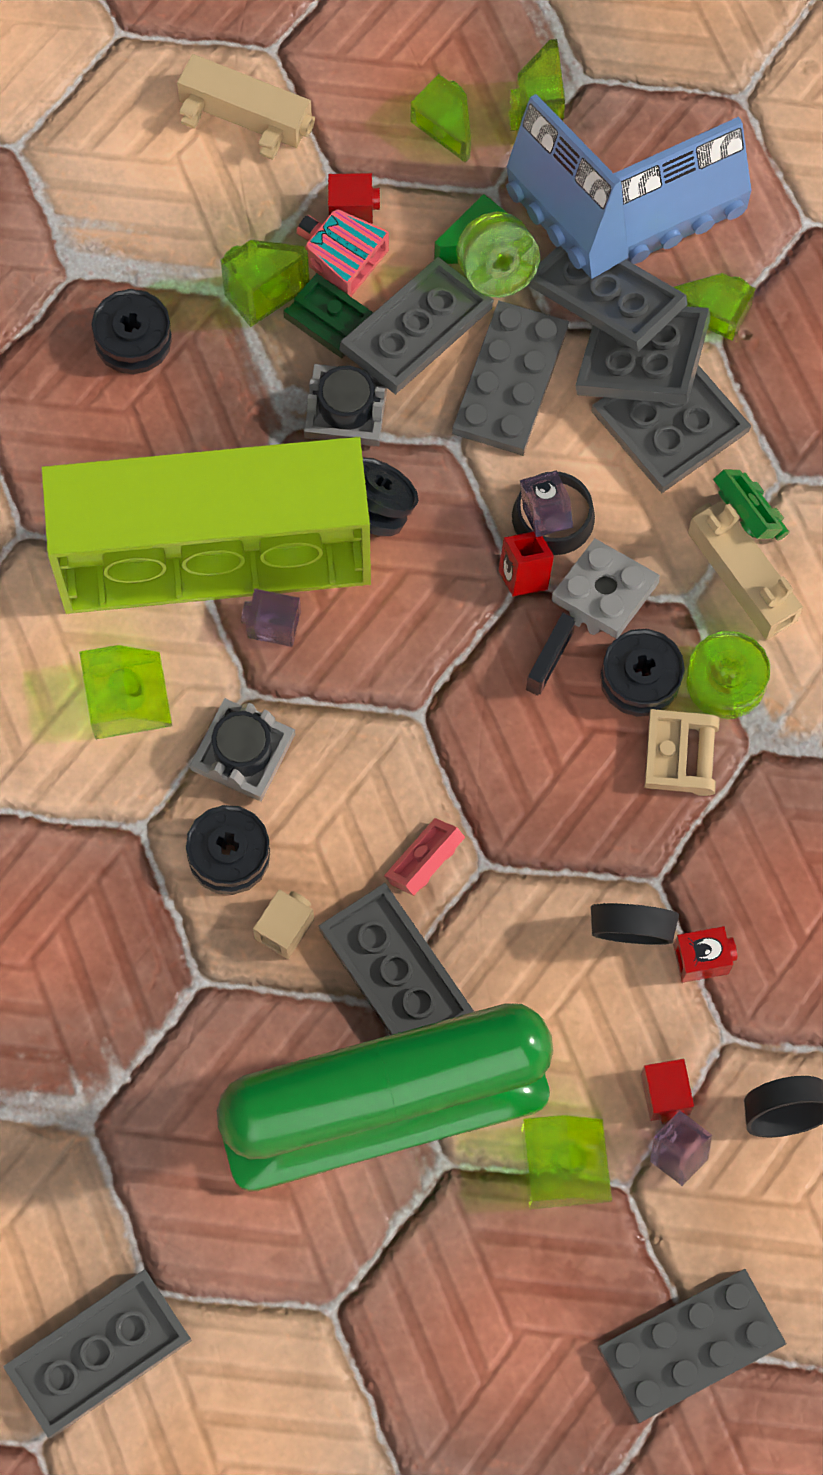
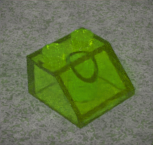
M550 39L517 74L516 89H510V131H516L518 134L529 98L535 94L563 121L565 96L557 39Z
M249 240L242 246L232 247L220 260L224 295L250 327L294 299L310 281L308 251L304 246Z
M122 645L79 651L90 723L96 740L172 726L160 652Z
M569 1115L523 1119L521 1133L530 1209L612 1202L603 1119Z

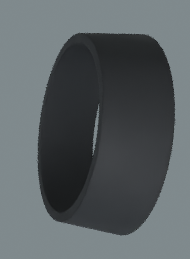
M545 472L531 478L522 487L513 506L512 523L517 535L534 532L526 524L521 513V499L527 491L533 488L530 485L546 482L550 478L552 482L566 484L576 489L589 505L588 517L583 526L575 533L566 537L549 538L543 536L553 555H563L575 551L590 537L595 523L592 497L586 486L576 477L563 472Z
M603 903L591 905L592 936L596 938L644 945H666L673 943L679 918L677 912L634 904Z
M791 1076L764 1083L751 1090L744 1098L747 1131L751 1135L758 1137H784L806 1132L822 1125L823 1080L814 1076Z

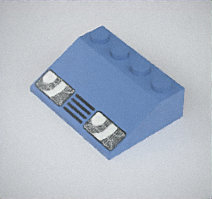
M537 94L531 96L507 164L509 183L506 184L508 194L515 203L520 202L527 209V213L534 224H541L544 227L550 240L556 247L561 246L568 253V257L574 267L577 269L582 268L593 279L629 258L621 181Z
M739 117L614 173L622 185L629 257L626 259L633 264L640 263L652 252L661 248L670 249L689 235L694 233L703 234L711 229L715 223L726 218L728 220L735 219L745 212L752 190L743 123Z

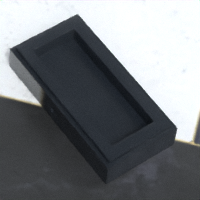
M565 613L561 614L528 675L527 691L537 696L541 695L574 633L576 622L574 617Z

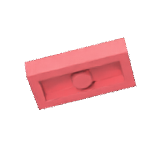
M434 818L387 871L384 877L392 886L414 896L427 885L430 877L443 862L454 854L458 845L465 839V836L457 827Z

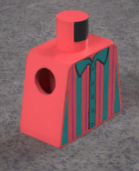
M341 210L333 211L323 224L307 215L300 222L296 232L308 241L305 246L306 263L308 266L350 297H352L389 251L388 231Z

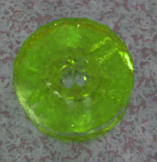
M488 213L469 223L460 235L456 249L458 264L473 288L483 295L501 298L514 295L525 288L536 275L540 263L539 246L532 234L528 231L523 221L509 213Z
M721 631L707 636L696 645L689 660L686 687L692 701L703 712L719 718L735 719L749 714L760 705L770 680V662L765 649L754 638L740 632Z

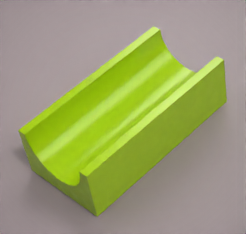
M360 437L42 467L47 552L66 614L371 585L370 521Z

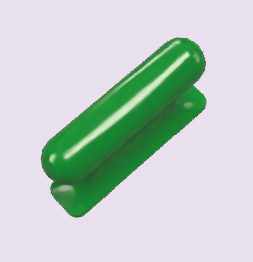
M505 1003L243 1075L227 1086L220 1096L216 1110L218 1129L222 1135L232 1177L241 1189L249 1192L260 1191L340 1167L535 1114L547 1105L550 1096L545 1072L550 1067L554 1051L552 1035L544 1019L533 1009L523 1004Z

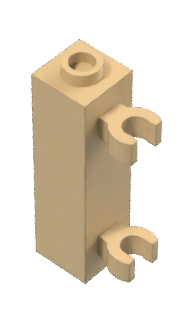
M192 54L177 81L179 101L183 103L180 109V114L184 115L181 124L195 128L201 118L202 111L262 134L259 140V145L263 146L260 150V155L273 160L281 142L297 148L303 136L308 137L313 129L315 117L312 116L311 100L195 54Z
M723 500L713 506L710 503L704 504L692 514L688 534L764 638L768 640L796 623L803 606L793 594V588L785 577H781L752 537L743 529L738 520L739 515L730 504L727 505Z

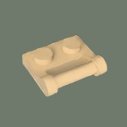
M651 709L649 713L644 788L692 792L701 796L714 795L716 781L712 779L715 732L719 731V717L710 714ZM689 729L699 731L697 776H686Z

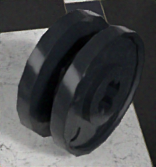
M135 289L117 291L103 299L94 311L91 325L97 354L105 365L117 372L138 374L150 371L161 364L170 352L172 334L168 311L159 298Z
M362 457L370 533L389 537L399 534L408 520L407 516L411 515L419 501L417 490L412 482L396 468L374 458Z
M650 629L630 630L620 635L607 648L600 673L602 691L609 703L626 714L641 717L649 716L651 709L665 710L676 699L685 672L683 655L675 642L663 633ZM636 669H642L643 674H645V673L648 672L649 675H648V676H642V672H641V671L638 672V673H636L635 671H636Z
M221 805L208 809L195 819L187 833L186 853L192 875L203 887L217 894L234 895L248 891L262 880L269 867L270 841L265 825L253 812L241 806ZM227 845H234L235 851L231 850L230 855L222 854V849L226 850Z

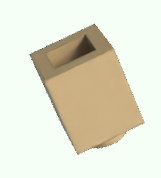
M279 889L254 926V938L289 959L314 921L313 909L310 908L311 903L294 891H291L288 895Z

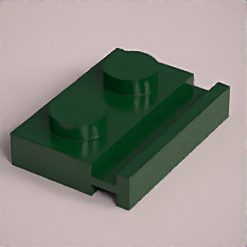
M318 273L298 293L289 308L286 307L283 310L286 320L341 359L345 356L339 350L341 341L373 314L368 308Z

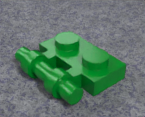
M723 469L713 478L720 488L718 491L719 496L727 505L730 504L742 518L740 520L741 526L750 536L756 539H773L775 537L779 541L789 534L790 531L782 522L784 519L783 515L777 508L770 506L763 496L764 490L760 484L753 482L747 473H742L741 470Z

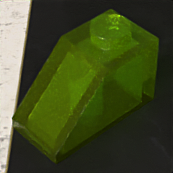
M438 74L411 102L410 122L466 163L470 159L471 153L467 94L458 83L452 80L448 81Z
M724 273L674 286L675 289L686 294L687 307L709 308L710 321L708 330L732 341L752 306L756 290L744 279L730 277Z

